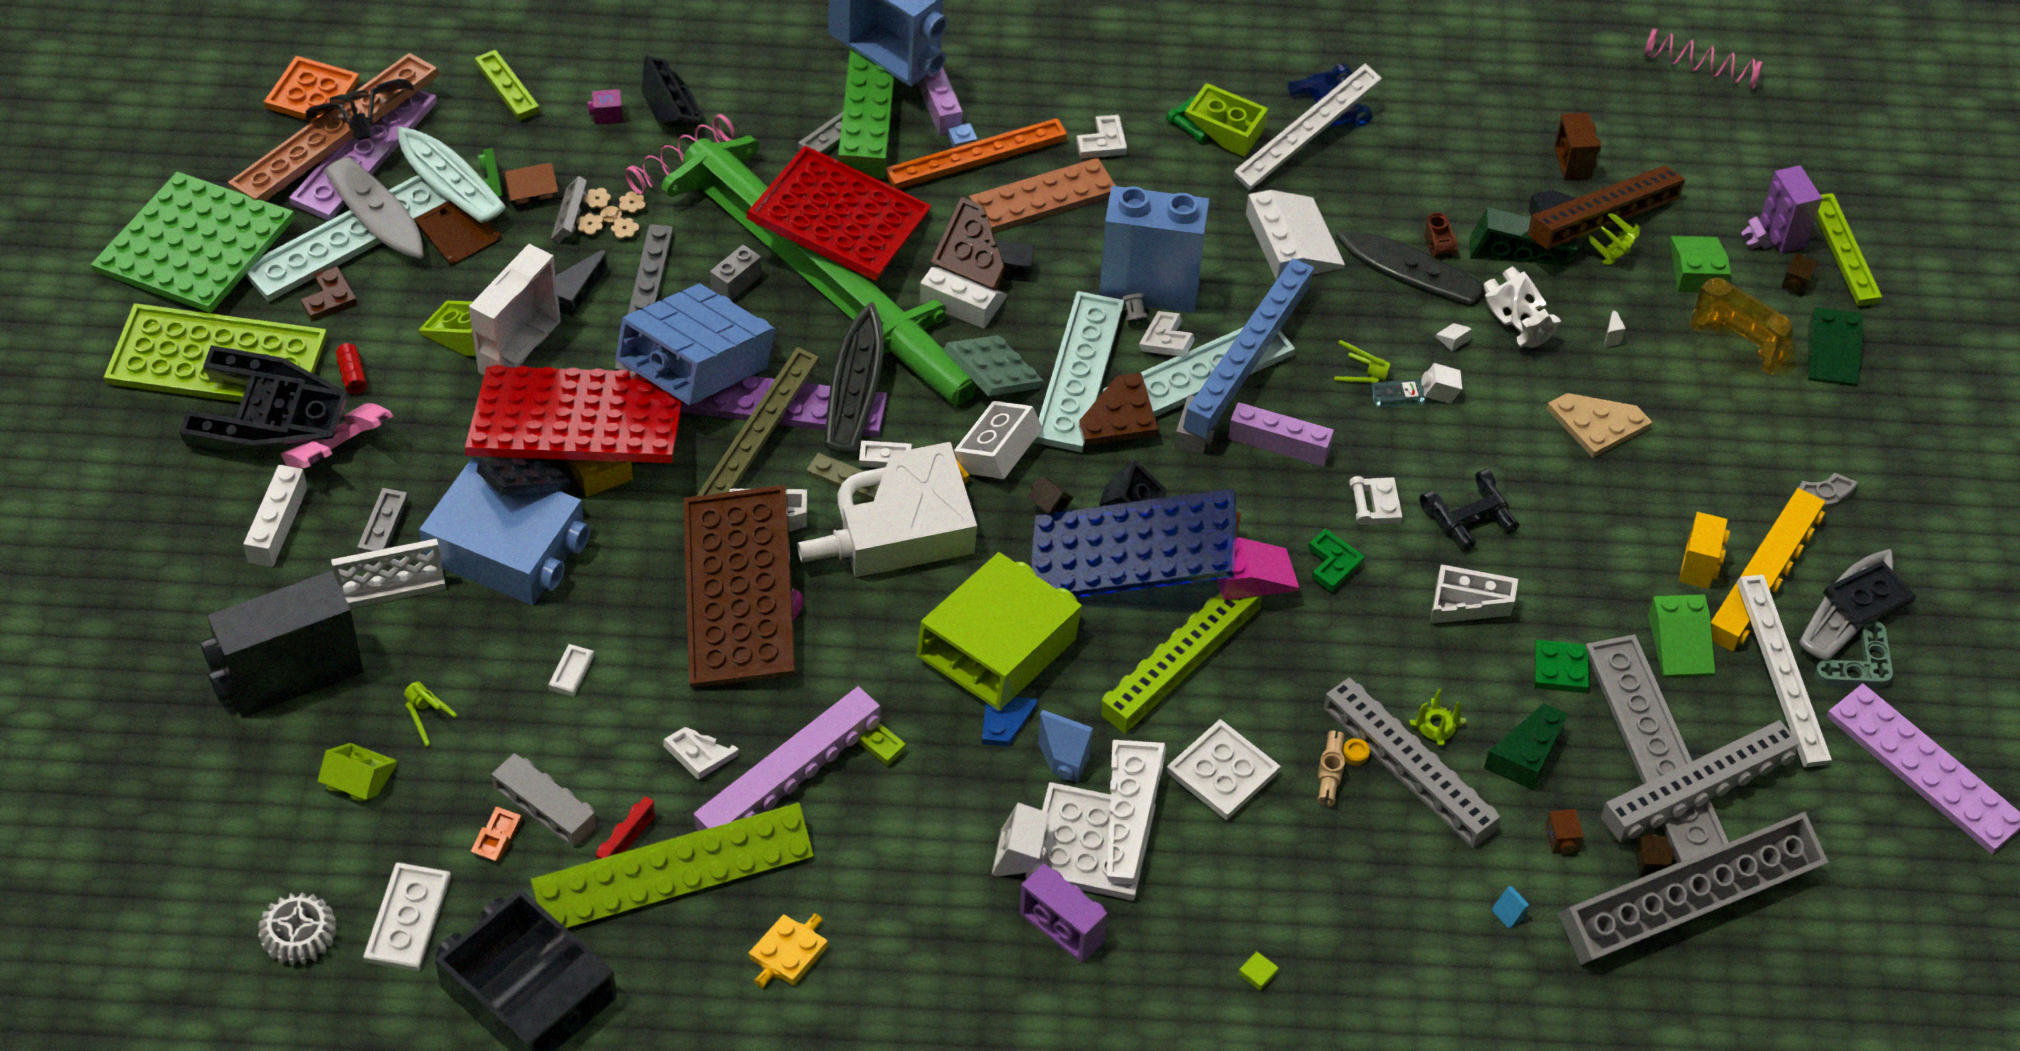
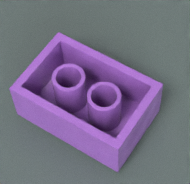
M1801 165L1774 172L1760 216V223L1770 235L1772 243L1777 246L1781 253L1807 247L1822 201L1821 195Z
M1043 864L1021 884L1019 914L1078 961L1083 963L1104 943L1107 912L1102 905L1087 898L1079 887L1072 886L1063 879V876L1057 870L1050 869L1047 865Z

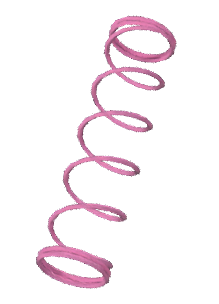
M1654 28L1652 30L1645 49V56L1648 57L1650 55L1651 58L1656 57L1663 49L1666 42L1671 36V64L1674 65L1680 60V58L1683 56L1684 52L1691 43L1690 67L1692 71H1695L1699 68V66L1702 64V62L1712 49L1711 75L1712 77H1716L1722 71L1730 57L1733 55L1731 70L1732 82L1734 84L1737 83L1743 77V75L1749 68L1750 64L1753 62V73L1749 88L1754 89L1761 71V67L1763 64L1762 61H1758L1755 67V59H1752L1743 71V73L1741 74V76L1737 79V81H1734L1733 75L1735 54L1733 52L1728 56V58L1724 62L1721 69L1717 72V74L1713 75V46H1711L1708 49V51L1702 58L1701 62L1695 69H1693V40H1690L1688 42V44L1686 45L1678 59L1675 62H1672L1673 34L1671 33L1668 35L1659 51L1654 56H1652L1651 51L1653 49L1658 33L1657 29Z
M719 114L713 119V129L707 125H700L696 129L695 138L688 135H683L679 138L678 149L669 145L664 146L661 149V160L649 155L644 159L643 170L636 166L626 168L625 175L630 187L640 195L646 192V183L638 171L640 170L644 173L649 186L654 188L652 179L645 171V161L648 158L657 159L662 163V167L668 176L671 171L663 162V150L667 147L675 149L679 152L683 162L684 155L680 151L681 139L689 137L696 142L697 132L701 127H707L712 130L718 143L720 141L723 142L722 138L725 141L735 140V130L731 122L724 115ZM719 117L728 125L732 139H729L721 130L718 122ZM629 170L636 174L641 182L643 191H640L634 185Z

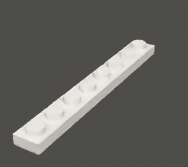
M1364 64L1234 171L1233 176L1250 191L1378 86L1382 78Z
M1764 575L1740 577L1737 585L1791 734L1800 743L1797 750L1803 767L1828 765L1832 759Z

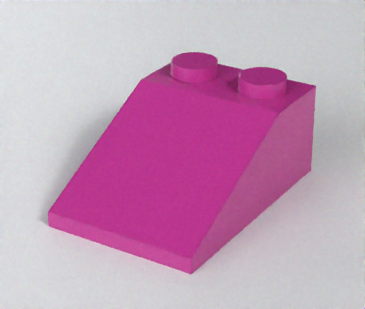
M1240 537L1214 540L1211 563L1223 600L1299 591V585L1286 548Z

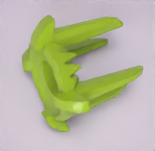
M1610 213L1608 216L1623 229L1622 232H1619L1620 236L1616 237L1605 227H1601L1602 229L1600 230L1613 241L1612 245L1609 244V248H1605L1589 235L1591 244L1606 258L1602 261L1604 264H1613L1625 252L1629 254L1631 245L1639 236V226L1637 224L1632 228L1617 215Z
M1438 689L1435 698H1431V707H1428L1427 702L1420 707L1416 720H1409L1412 728L1420 730L1427 738L1436 741L1438 746H1444V740L1450 738L1455 733L1456 728L1464 726L1466 719H1460L1462 705L1458 701L1455 704L1453 714L1451 710L1448 711L1447 707H1439L1441 689ZM1435 717L1442 719L1439 727L1433 726L1430 720Z

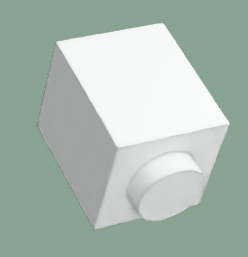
M1434 363L1428 372L1426 371L1422 376L1421 384L1424 388V397L1451 404L1462 390L1461 371Z

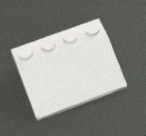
M1274 190L1248 194L1246 215L1276 281L1292 258L1314 267L1313 274L1345 268L1342 257L1313 197Z

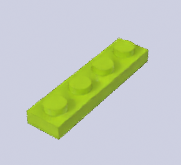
M496 50L475 58L476 66L519 121L540 112L539 105Z

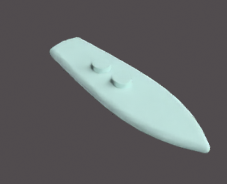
M401 126L397 128L398 140L407 161L439 193L481 223L494 219L505 210L504 203L492 189L451 148L425 133Z

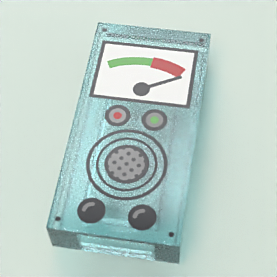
M1420 379L1371 383L1375 407L1424 403L1425 397Z

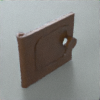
M450 200L415 218L416 224L449 265L502 238L501 234L498 231L496 232L488 221L484 223L479 222Z

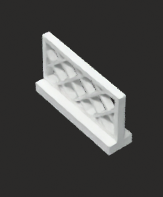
M437 539L331 559L335 578L350 609L446 590ZM433 549L427 556L420 554L422 551ZM396 556H405L401 561L394 559ZM413 559L420 561L416 566L409 565ZM370 561H379L375 566L368 564ZM387 564L393 566L389 572L383 570ZM352 566L348 572L339 569L340 567ZM360 570L367 572L363 577L356 575Z

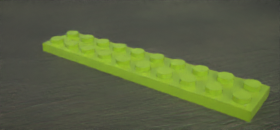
M795 803L531 878L530 881L536 902L567 928L813 857L814 855L800 803Z

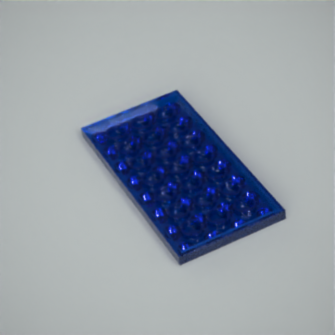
M1233 488L1055 512L1053 515L1049 513L1035 515L1031 568L1040 579L1056 589L1064 588L1070 591L1075 597L1232 578L1235 575V490Z

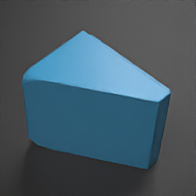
M1509 886L1498 899L1492 911L1510 929L1525 919L1529 904L1513 887Z

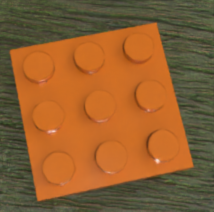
M296 56L265 99L264 105L266 109L306 120V110L308 108L330 103V97L340 94L346 95L352 92L359 83L360 77L355 72ZM319 115V116L313 118V119L310 120V121L313 122L314 120H316V119H317L318 117H320L321 115Z

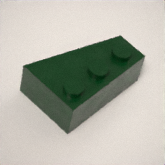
M1543 703L1488 751L1484 769L1534 790L1563 733L1568 713Z

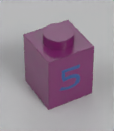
M620 89L592 91L593 101H588L589 115H594L595 124L623 122Z

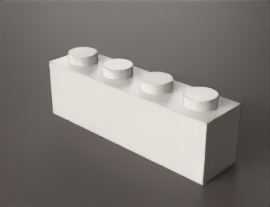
M278 465L244 541L248 563L267 567L274 566L307 490L303 469Z

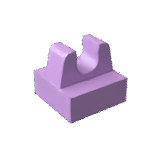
M1757 216L1749 220L1750 226L1742 231L1745 240L1753 237L1746 242L1749 248L1754 249L1763 246L1765 250L1773 244Z

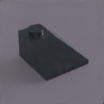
M1131 459L1106 484L1099 505L1117 521L1150 529L1155 525L1166 488L1139 462Z

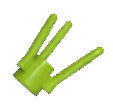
M1342 340L1338 342L1339 345L1356 353H1348V357L1369 365L1367 374L1371 375V377H1334V381L1372 383L1378 385L1379 380L1385 382L1390 367L1389 362H1385V360L1377 358Z
M414 682L406 688L404 696L408 702L405 706L410 711L425 746L429 747L430 742L416 708L422 710L432 705L437 710L441 708L453 718L457 717V713L435 697L421 682Z

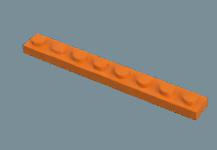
M1056 118L886 167V176L892 187L900 189L1067 140V133L1059 119Z

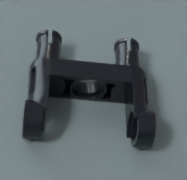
M1489 469L1481 470L1475 474L1476 484L1479 488L1477 491L1483 499L1456 510L1450 511L1438 493L1435 494L1433 491H1428L1419 496L1420 505L1424 513L1427 515L1432 514L1445 533L1453 536L1464 552L1468 549L1471 550L1476 545V540L1467 529L1492 519H1496L1506 534L1515 532L1520 526L1519 522L1510 513L1508 502L1497 490L1495 478Z

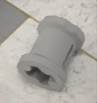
M1144 293L1122 297L1123 301H1126L1128 313L1126 321L1148 318L1147 313L1144 312L1142 300Z

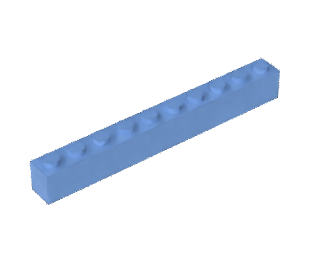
M1291 259L1188 406L1183 429L1202 438L1207 437L1309 289L1314 267L1297 259Z

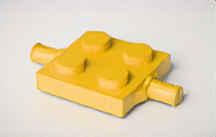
M814 913L806 924H802L783 914L749 952V958L763 969L762 973L754 980L758 987L764 988L772 977L783 979L794 986L829 947L828 940L814 932L823 922L819 915L817 916Z

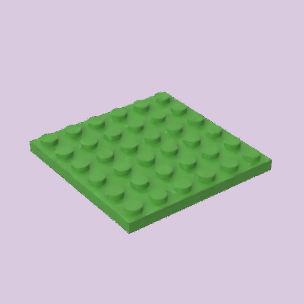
M176 172L90 265L96 273L211 313L295 219L294 211L262 200H253L248 195Z

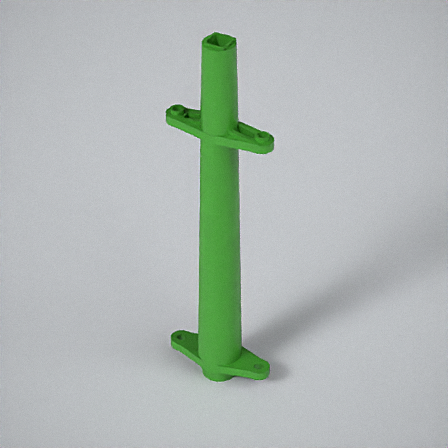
M748 135L740 139L713 143L709 139L703 138L697 140L687 149L683 157V165L670 173L662 182L661 188L669 197L702 189L853 320L870 302H874L883 329V355L891 352L955 407L974 397L977 384L925 332L932 325L940 323L946 316V306L938 299L903 312L862 274L843 267L829 258L822 257L817 252L802 247L796 242L781 237L775 232L746 219L748 210L768 188L766 184L743 164L757 153L759 142Z

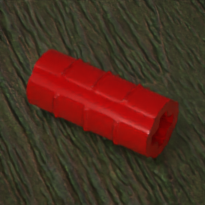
M350 343L342 344L335 351L342 383L349 394H360L367 388L366 374L363 371L364 366L361 363V355L356 345Z

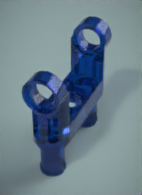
M1339 64L1331 71L1310 74L1307 79L1289 81L1288 92L1290 96L1309 92L1312 94L1315 103H1318L1331 92V88H1336L1353 73L1349 65ZM1347 72L1343 77L1337 78L1338 75ZM1355 104L1328 127L1352 122L1357 126H1363L1372 120L1373 114L1367 105ZM1366 112L1363 116L1357 117L1360 113Z

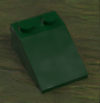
M1814 307L1808 324L1809 381L1857 387L1863 338V313Z

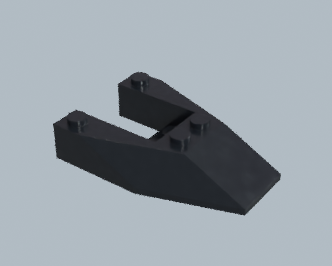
M211 345L203 368L211 382L246 388L235 419L187 410L179 431L187 447L208 451L333 439L348 397V392L282 357Z

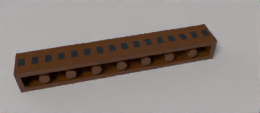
M1666 165L1532 215L1527 235L1545 249L1553 248L1602 229L1601 227L1615 224L1616 222L1608 216L1610 213L1625 220L1679 199L1685 179Z

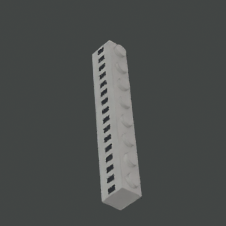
M1349 677L1326 693L1324 710L1354 738L1364 740L1370 747V753L1473 849L1497 831L1500 816L1495 808L1487 805L1473 788L1468 787L1462 782L1456 772L1449 770L1435 753L1430 752L1423 746L1417 736L1409 733L1397 718H1393L1380 702L1370 697L1360 684H1356Z
M1778 720L1606 802L1601 819L1619 842L1629 837L1630 839L1636 838L1650 827L1656 828L1673 816L1677 818L1683 815L1687 809L1694 806L1700 807L1712 797L1717 795L1719 797L1723 796L1737 785L1744 786L1752 778L1760 774L1761 776L1767 775L1773 768L1781 764L1787 765L1791 763L1796 757L1795 753L1800 743L1786 726Z

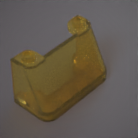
M1711 278L1701 287L1690 327L1699 332L1705 326H1713L1712 329L1715 331L1722 325L1728 327L1761 347L1757 355L1764 359L1761 369L1772 375L1793 351L1794 335L1791 320L1724 279Z

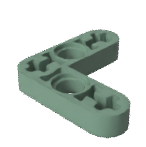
M1875 620L1862 627L1860 643L1863 661L1823 660L1817 665L1814 673L1815 680L1822 686L1857 688L1862 683L1868 688L1873 689L1887 687L1893 676L1885 626ZM1871 631L1876 635L1875 641H1872L1873 635ZM1877 650L1883 657L1875 658L1869 651ZM1878 667H1880V676L1884 678H1879V674H1876ZM1847 671H1856L1860 677L1852 678L1847 674Z

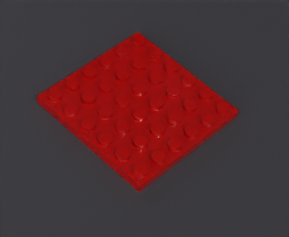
M804 145L748 210L746 219L775 232L781 237L794 241L802 247L817 252L822 257L829 258L843 267L850 268L866 278L877 281L928 215L932 205Z

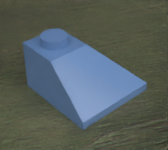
M1042 710L1040 713L1038 745L1053 774L1058 775L1064 780H1072L1078 783L1090 759L1093 728Z

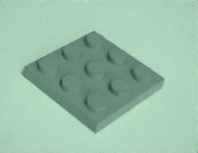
M998 335L947 342L943 349L988 396L1038 389L1044 381Z

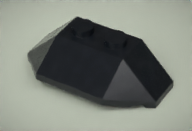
M646 55L644 58L641 92L657 122L675 126L697 124L704 115L688 85L674 70L668 67L669 63L665 59Z

